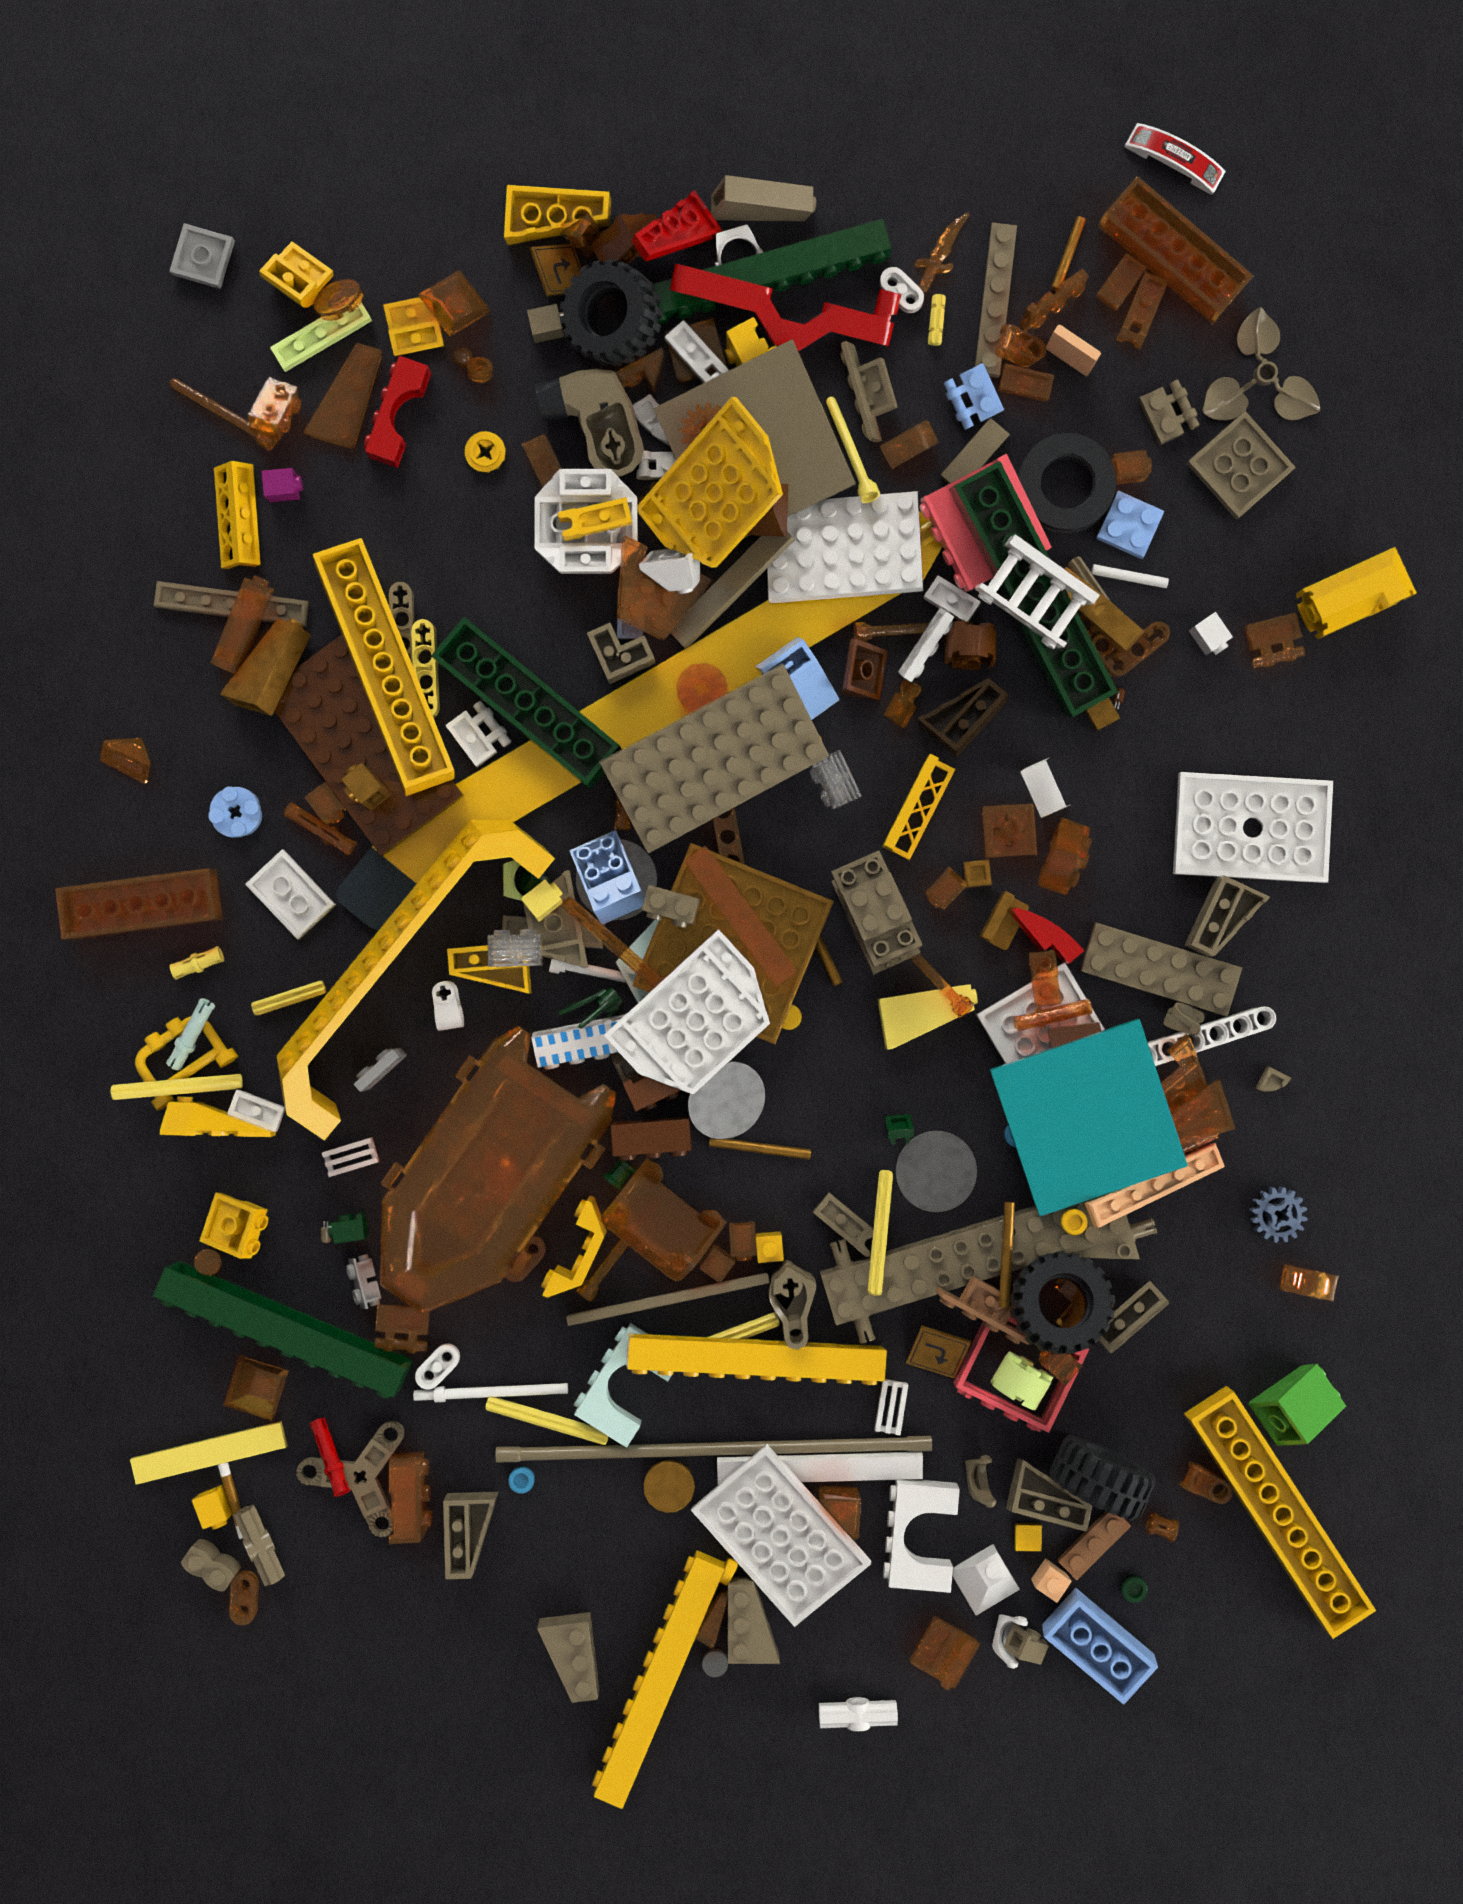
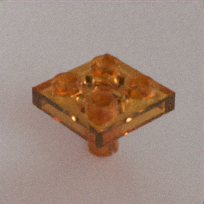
M1034 803L982 807L985 858L1037 854ZM994 828H997V829L995 830L996 835L993 834V829H994Z

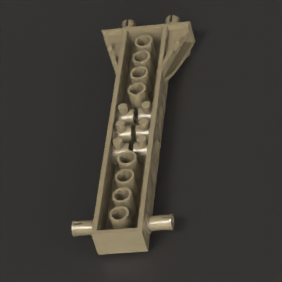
M1093 1199L1043 1216L1038 1215L1036 1206L1014 1212L1011 1272L1025 1268L1037 1258L1048 1253H1055L1056 1251H1064L1068 1254L1075 1252L1084 1258L1140 1259L1135 1245L1136 1239L1157 1234L1156 1227L1154 1228L1155 1222L1153 1218H1149L1148 1220L1130 1224L1127 1216L1124 1215L1102 1227L1094 1228L1085 1203ZM1075 1208L1086 1215L1088 1224L1083 1233L1070 1235L1062 1229L1060 1218L1068 1209ZM1004 1215L886 1251L883 1287L880 1296L868 1294L871 1256L851 1261L845 1239L838 1240L841 1251H839L836 1241L830 1243L836 1266L820 1271L836 1325L849 1321L854 1322L859 1343H866L864 1331H866L869 1341L875 1339L869 1320L870 1315L937 1295L936 1290L938 1286L946 1291L966 1286L972 1276L983 1281L1001 1275Z

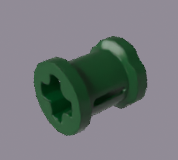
M618 1158L616 1165L609 1173H605L603 1177L615 1188L621 1190L623 1188L622 1184L631 1173L634 1174L636 1172V1169L626 1160L620 1161Z

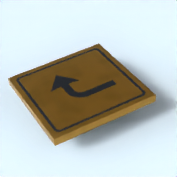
M574 244L530 248L546 296L563 295L565 288L569 289L572 284L571 278L574 275L579 276L581 274L580 269L582 267Z
M921 1326L906 1364L955 1379L971 1341Z

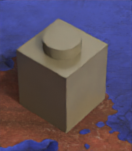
M557 304L527 310L535 343L564 337L563 328L565 327L561 326L560 316H563V312L558 311Z

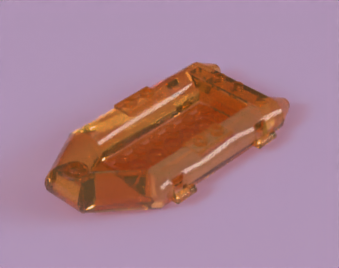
M520 1026L493 1039L479 1061L469 1055L455 1075L456 1078L463 1082L461 1087L406 1166L403 1167L395 1162L381 1182L388 1189V1192L382 1199L380 1286L421 1314L500 1283L508 1272L518 1277L532 1256L524 1248L581 1165L583 1164L591 1170L605 1150V1147L597 1142L612 1122L616 1092L602 1084L578 1097L527 1062L531 1034ZM478 1065L480 1068L471 1081L466 1079L473 1067ZM591 1143L594 1145V1148L584 1160L581 1155L588 1144ZM402 1171L405 1176L397 1187L392 1186ZM515 1251L520 1252L521 1254L511 1267L507 1262Z

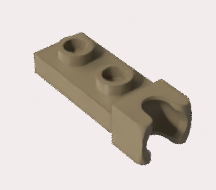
M828 1192L813 1210V1213L864 1256L869 1257L870 1251L865 1246V1241L873 1238L874 1229Z

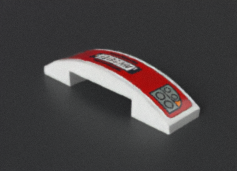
M1137 123L1124 146L1145 159L1149 155L1192 178L1191 184L1211 195L1215 192L1226 172L1218 163L1195 146L1152 126Z

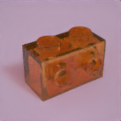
M269 377L248 414L250 431L279 441L283 433L288 432L293 414L299 412L301 399L298 398V387Z

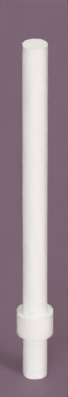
M568 1383L446 1389L445 1386H440L431 1390H414L413 1397L414 1401L434 1400V1402H445L446 1399L568 1394Z

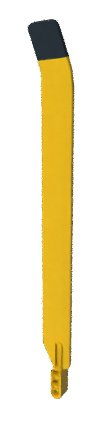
M919 511L922 578L924 580L943 546L941 542L937 543L931 533L933 526L929 518L925 519L921 511ZM901 593L770 603L767 600L579 712L624 749L760 676L761 674L756 666L796 637L802 638L810 648ZM530 740L457 783L456 785L464 797L384 856H380L374 846H372L339 886L337 899L340 904L368 927L379 930L469 819L510 820L515 822L581 782Z

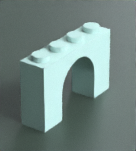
M632 1323L628 1325L627 1329L622 1326L614 1339L618 1341L617 1345L613 1350L609 1348L601 1360L604 1366L600 1372L596 1370L593 1372L587 1384L591 1385L586 1394L581 1392L574 1403V1406L577 1407L575 1416L626 1448L639 1429L641 1420L618 1406L612 1400L608 1390V1380L615 1370L626 1365L628 1333L647 1334ZM652 1371L653 1373L660 1376L666 1381H669L670 1377L672 1376L659 1375L657 1374L658 1371Z

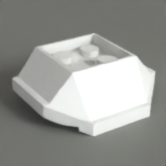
M559 469L535 496V550L560 574H612L638 550L637 496L619 479L612 469ZM627 497L633 525L582 536V538L564 541L562 532L571 528L572 523L560 522L557 515L560 511L573 508L578 509Z

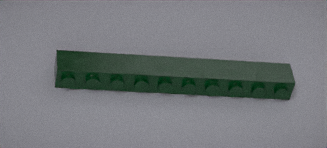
M880 219L707 268L703 271L772 288L776 292H781L793 284L805 285L811 283L814 278L822 276L830 278L837 275L839 271L846 269L848 271H855L864 264L871 262L872 264L882 263L890 257L891 245L884 221ZM672 279L653 284L655 286L654 292L659 294L661 303L657 305V307L662 309V318H658L660 325H664L668 320L674 318L686 319L692 313L698 311L710 312L715 310L716 306L723 305L722 303L670 290Z

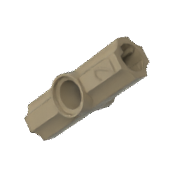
M254 1504L240 1509L233 1516L244 1539L245 1549L251 1562L254 1561L264 1586L272 1585L285 1576L274 1551L276 1550L268 1530L264 1529Z

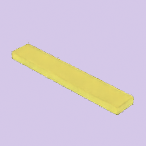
M282 1421L133 1457L130 1459L135 1483L140 1484L283 1449L288 1445Z

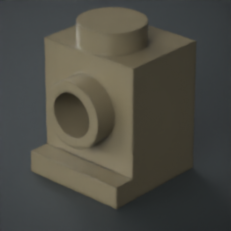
M1013 1623L1004 1648L1019 1660L1041 1664L1049 1645L1044 1639H1040L1041 1635L1038 1632L1028 1628L1025 1631L1018 1624Z

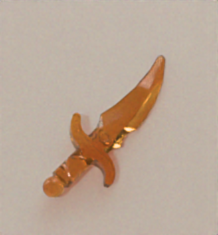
M970 213L955 219L944 230L936 242V248L931 252L930 259L921 258L915 262V268L920 266L927 268L918 286L923 293L927 292L936 273H946L953 269V263L943 265L942 261L950 255L957 233L970 216Z

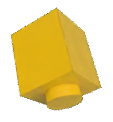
M781 1231L755 1234L758 1263L784 1261Z
M223 1485L202 1492L192 1500L202 1529L210 1526L213 1530L227 1524L226 1520L232 1515Z

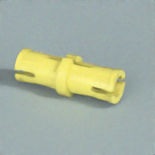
M216 946L203 953H193L185 960L170 964V971L175 980L194 972L201 973L209 966L224 962V956L219 946Z

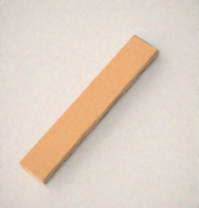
M1210 1143L1185 1155L1187 1167L1102 1195L1085 1203L1094 1228L1102 1227L1225 1167L1216 1143Z

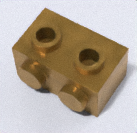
M362 763L359 765L355 764L347 769L345 772L346 776L341 779L346 785L343 788L346 794L353 801L355 800L358 804L361 803L370 810L375 809L392 795L375 773Z

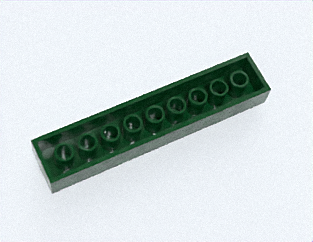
M1000 461L949 489L993 576L996 575L1009 556V549L1004 545L1013 535H1017L1049 558ZM1024 559L1016 562L999 587L1007 601L1011 599L1030 571L1029 566L1031 564ZM1045 574L1039 575L1017 608L1030 617L1051 586L1050 581L1052 579ZM1066 589L1059 591L1038 622L1049 631L1053 629L1071 602ZM1077 612L1059 637L1067 643L1064 648H1049L1042 643L1043 637L1016 619L1066 717H1074L1118 693Z

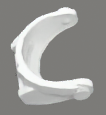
M748 225L716 233L717 262L715 266L722 265V250L725 244L733 239L739 238L749 242L754 247L756 255L763 253Z
M999 1614L992 1647L995 1653L1007 1664V1667L1015 1669L1019 1663L1015 1656L1004 1648V1644L1013 1623L1027 1626L1028 1621L1022 1616L1011 1617Z

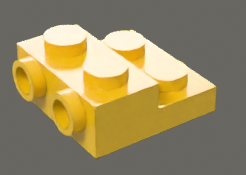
M215 1192L199 1241L240 1259L252 1258L260 1249V1241H258L260 1232L268 1225V1217L266 1216L268 1209L248 1201H240L224 1193Z

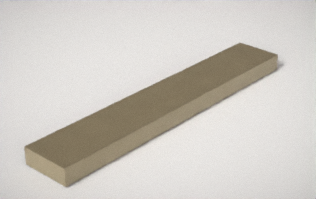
M788 531L787 537L761 536L669 629V632L683 647L688 648L795 541L794 537Z
M157 581L154 607L267 623H275L277 619L289 621L291 618L302 623L305 628L307 627L310 602L304 600Z

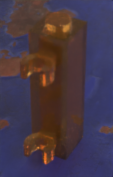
M255 575L253 579L244 578L211 664L235 674L244 663L274 591V588L267 586L269 581Z

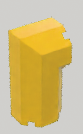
M1394 547L1297 592L1296 596L1297 599L1302 597V603L1298 604V611L1306 628L1310 632L1315 630L1318 634L1314 636L1320 639L1361 619L1385 610L1402 599L1410 598L1416 594V591Z

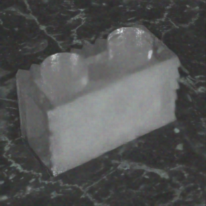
M840 750L812 765L813 769L809 772L814 783H820L824 791L820 796L826 808L831 806V809L834 811L861 798L860 791Z
M536 929L520 930V935H510V930H494V935H488V967L543 966L542 935L536 934Z

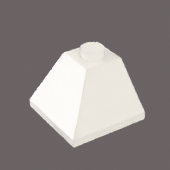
M671 549L653 550L639 564L642 572L669 592L689 593L693 591L700 581V561L693 559V552L685 555Z
M994 1544L953 1567L952 1576L975 1615L980 1614L1020 1590Z

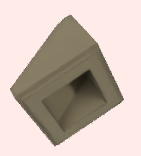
M619 1052L611 1054L613 1064L623 1082L639 1075Z

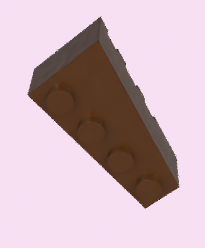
M641 1074L623 1082V1086L635 1111L643 1108L645 1112L658 1106L657 1101L665 1097L669 1101L681 1095L680 1089Z

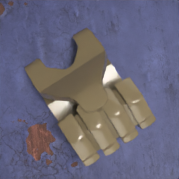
M786 1259L771 1276L769 1300L774 1311L782 1321L784 1339L787 1346L798 1350L804 1347L808 1341L807 1317L815 1294L816 1281L811 1273L804 1271ZM791 1278L793 1280L794 1298L788 1308L785 1309L775 1296L781 1293L789 1297L787 1279ZM793 1329L801 1330L797 1335L790 1334V1331Z

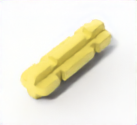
M934 294L932 296L928 344L933 346H939L942 342L941 332L943 331L945 312L943 308H945L946 301L945 295Z

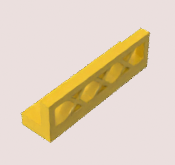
M230 461L214 468L221 568L230 569L238 565L256 567L261 564L253 464ZM224 472H226V474H227V480H226L225 484H224ZM228 498L229 505L226 509V500ZM230 523L231 530L228 534V525ZM231 548H232V554H233V559H232V560H230V550H231Z
M932 754L927 756L882 846L907 860H910L955 771L954 768L938 761L939 758ZM935 766L948 772L944 781L933 784L931 773ZM927 781H929L930 786L925 787ZM941 786L938 793H936L935 787ZM931 789L934 801L932 804L922 807L919 797L923 791ZM917 803L918 809L913 810ZM930 808L925 817L923 810ZM920 811L923 820L921 827L910 829L908 823L910 815ZM906 825L907 831L902 832ZM918 831L915 838H913L912 832ZM909 834L912 843L908 852L895 847L899 837Z

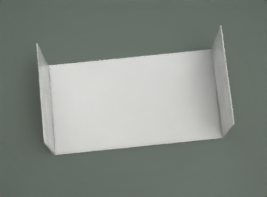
M1047 759L1020 771L1041 818L1068 807L1065 805L1046 762Z

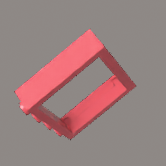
M1010 1316L1008 1321L1018 1325L1015 1318L1012 1319ZM983 1321L953 1382L955 1387L958 1388L957 1392L969 1399L972 1396L980 1399V1404L991 1410H994L995 1407L1003 1410V1415L1017 1422L1019 1418L1027 1422L1026 1426L1032 1430L1040 1432L1042 1429L1049 1433L1089 1348L1071 1354L1042 1417L966 1381L990 1331L984 1325L985 1321Z

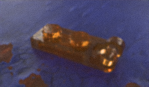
M1144 272L1117 340L1121 342L1126 340L1133 343V347L1141 349L1167 286V280ZM1131 325L1140 328L1138 334L1130 331Z

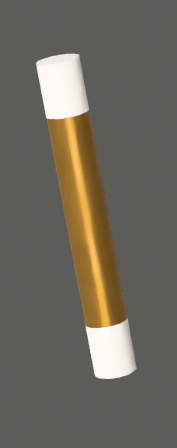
M226 1462L218 1464L237 1534L239 1539L243 1538L233 1516V1514L241 1509L229 1464Z

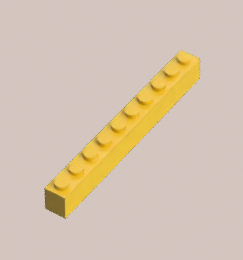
M628 1333L626 1366L634 1374H647V1370L658 1371L657 1374L667 1376L673 1375V1372H683L684 1376L697 1377L699 1373H709V1376L714 1378H724L725 1374H735V1378L750 1379V1375H757L763 1380H775L776 1376L786 1377V1380L795 1382L801 1381V1378H811L812 1382L825 1383L826 1379H836L837 1383L851 1384L852 1380H862V1384L877 1385V1381H885L887 1350L882 1346L815 1342H807L804 1347L797 1350L789 1348L785 1341Z
M696 1550L694 1557H688L683 1570L687 1572L683 1581L678 1580L673 1593L676 1596L674 1604H668L663 1619H666L663 1629L660 1627L657 1629L653 1639L656 1646L653 1652L648 1651L643 1666L646 1669L643 1676L638 1675L634 1683L633 1690L636 1693L633 1700L628 1699L622 1714L626 1716L622 1724L618 1722L612 1736L615 1739L612 1748L608 1746L602 1759V1762L605 1763L602 1772L597 1770L593 1779L592 1786L595 1787V1798L623 1809L724 1572L725 1562Z

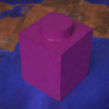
M293 468L262 471L264 497L269 502L300 499L299 491H303L302 479Z

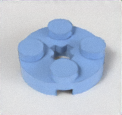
M226 787L213 798L210 804L209 819L215 829L225 836L238 838L250 835L259 827L262 820L259 799L254 793L245 788ZM239 805L241 807L239 811L242 815L240 818L234 817L232 819L230 809L232 807L236 808Z

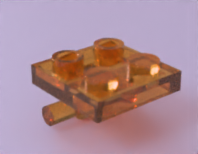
M934 1615L909 1661L910 1664L942 1681L940 1685L943 1688L950 1690L952 1687L955 1689L979 1648L980 1642Z

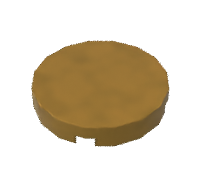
M672 1459L654 1464L647 1472L644 1480V1494L649 1504L655 1509L666 1513L677 1512L686 1507L691 1501L695 1490L694 1478L689 1468L682 1462Z

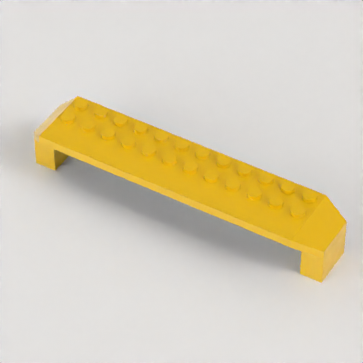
M468 820L277 1054L282 1096L286 1113L289 1117L325 1141L341 1119L336 1103L310 1086L307 1065L473 862L511 857L539 879L555 859L541 844L510 820Z

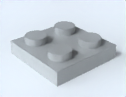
M184 223L169 272L177 277L221 289L235 240L233 237Z
M401 1048L385 1049L375 1058L378 1062L374 1066H367L357 1074L356 1077L359 1080L354 1083L355 1087L360 1092L370 1090L401 1062L407 1054Z

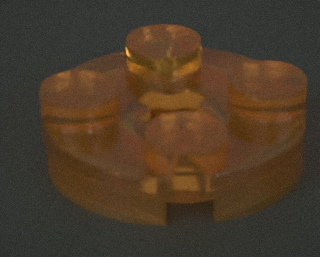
M706 663L690 665L681 673L676 686L679 701L690 713L728 693L724 675L718 668ZM702 682L706 683V688L709 689L708 694L697 695L698 690L695 689V686L701 685Z

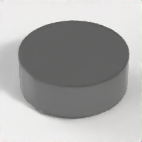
M720 1649L708 1650L702 1659L704 1672L710 1677L722 1676L728 1667L726 1654Z

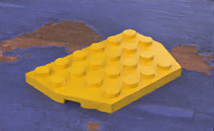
M731 397L637 506L639 515L665 547L685 555L693 552V559L701 561L702 564L711 568L717 567L783 495L768 435L737 397Z

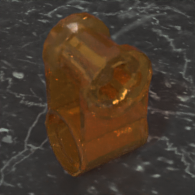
M1006 324L1001 327V338L999 344L994 349V353L997 356L1023 368L1030 367L1045 356L1046 346L1040 338L1028 334L1014 325Z
M1189 1461L1187 1474L1184 1480L1179 1482L1182 1488L1218 1504H1224L1231 1499L1232 1488L1224 1478L1197 1463ZM1223 1484L1224 1489L1222 1493L1218 1495L1213 1494L1214 1486Z

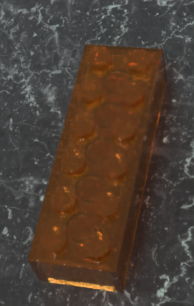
M1138 176L1105 212L1098 225L1212 324L1215 323L1254 276Z
M211 868L55 888L61 940H78L223 920L217 870Z

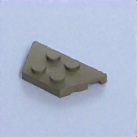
M567 870L553 881L563 893L560 896L563 903L539 922L524 904L532 951L535 955L587 968L588 962L571 874Z

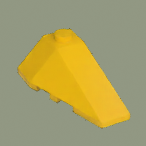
M177 1096V1101L168 1102L160 1128V1135L195 1136L208 1133L211 1136L234 1134V1136L272 1137L276 1135V1132L229 1115L227 1111L209 1104L193 1101L191 1096Z

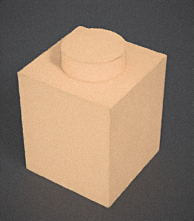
M1046 1558L1031 1578L1036 1589L1057 1603L1072 1582L1064 1570Z

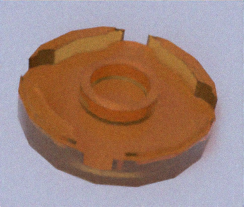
M342 279L329 284L316 296L314 300L315 311L322 319L329 321L341 319L344 317L342 313L349 311V313L355 311L363 299V292L359 283L352 279Z

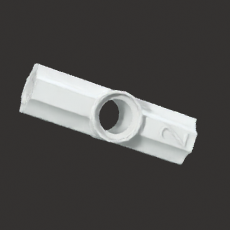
M854 1697L849 1698L846 1702L819 1703L820 1728L847 1727L851 1731H865L870 1726L897 1725L898 1712L896 1700L869 1701L866 1698Z

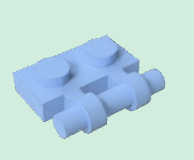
M983 363L960 374L963 385L956 387L953 378L944 382L947 390L945 394L948 400L952 401L957 412L955 416L958 422L961 421L965 430L974 426L970 418L971 415L977 413L980 422L1004 410ZM965 392L968 393L973 406L967 409L960 396Z

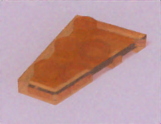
M1081 269L1062 282L1056 288L1054 295L1049 291L1036 305L1033 302L1027 306L1020 322L1025 332L1031 327L1037 329L1046 321L1047 318L1045 316L1052 311L1054 314L1066 305L1065 301L1069 297L1073 296L1076 298L1086 289L1085 284L1089 275L1085 270Z
M1219 1079L1171 1112L1181 1146L1235 1129Z

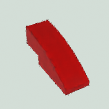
M1017 907L1008 910L1009 914L1039 950H1046L1050 947L1062 963L1069 964L1084 952L1082 947L1070 935L1049 920Z

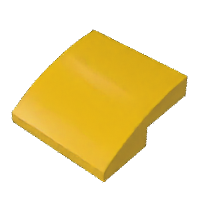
M434 295L383 305L394 356L444 346Z

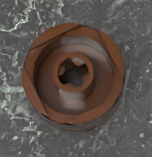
M966 621L954 622L953 627L950 628L945 638L944 663L948 665L949 662H952V668L960 670H981V665L988 664V668L995 666L997 632L994 630V625L991 623L969 625Z

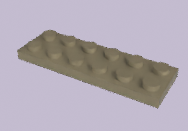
M1094 923L1080 972L1223 1016H1228L1242 971V967L1099 923Z

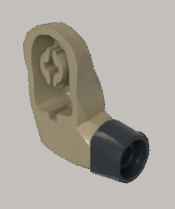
M603 369L581 370L563 377L556 376L534 385L543 422L569 419V416L579 418L581 428L586 436L589 461L594 469H612L617 476H624L632 472L641 462L644 447L638 429L635 410L614 371Z

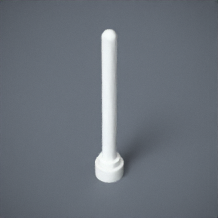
M551 959L549 972L565 973V970L626 983L622 973L617 970L593 965L583 968Z

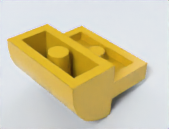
M291 242L280 255L275 253L259 271L260 276L304 308L310 307L318 300V293L333 277V270L294 242Z

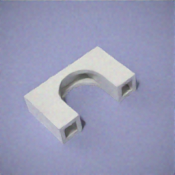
M903 1479L895 1480V1485L890 1486V1501H894L893 1511H888L887 1525L891 1527V1537H886L885 1552L889 1553V1561L884 1562L883 1578L887 1579L890 1588L951 1593L953 1572L951 1561L949 1559L920 1557L913 1554L904 1544V1532L908 1523L923 1513L957 1515L960 1490L957 1483Z

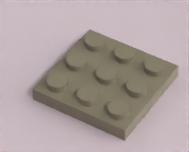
M1246 411L1186 463L1236 520L1296 468Z

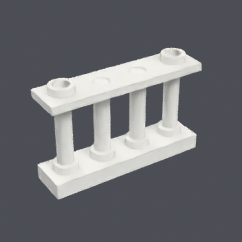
M1013 535L1004 545L1009 549V556L989 585L986 586L981 583L975 587V590L979 592L978 597L990 605L992 602L1043 637L1042 643L1049 648H1064L1067 643L1059 638L1081 605L1094 604L1100 595L1020 537ZM1024 559L1031 564L1029 566L1030 571L1011 599L1007 601L996 592L1016 562ZM1045 574L1052 579L1050 581L1051 586L1029 617L1017 607L1038 576ZM1066 589L1073 594L1071 596L1072 601L1053 629L1049 631L1038 622L1059 591Z

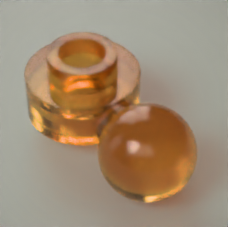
M459 347L454 351V363L460 368L467 367L469 379L478 383L491 379L493 369L490 360L484 357L473 358L472 352L466 347Z

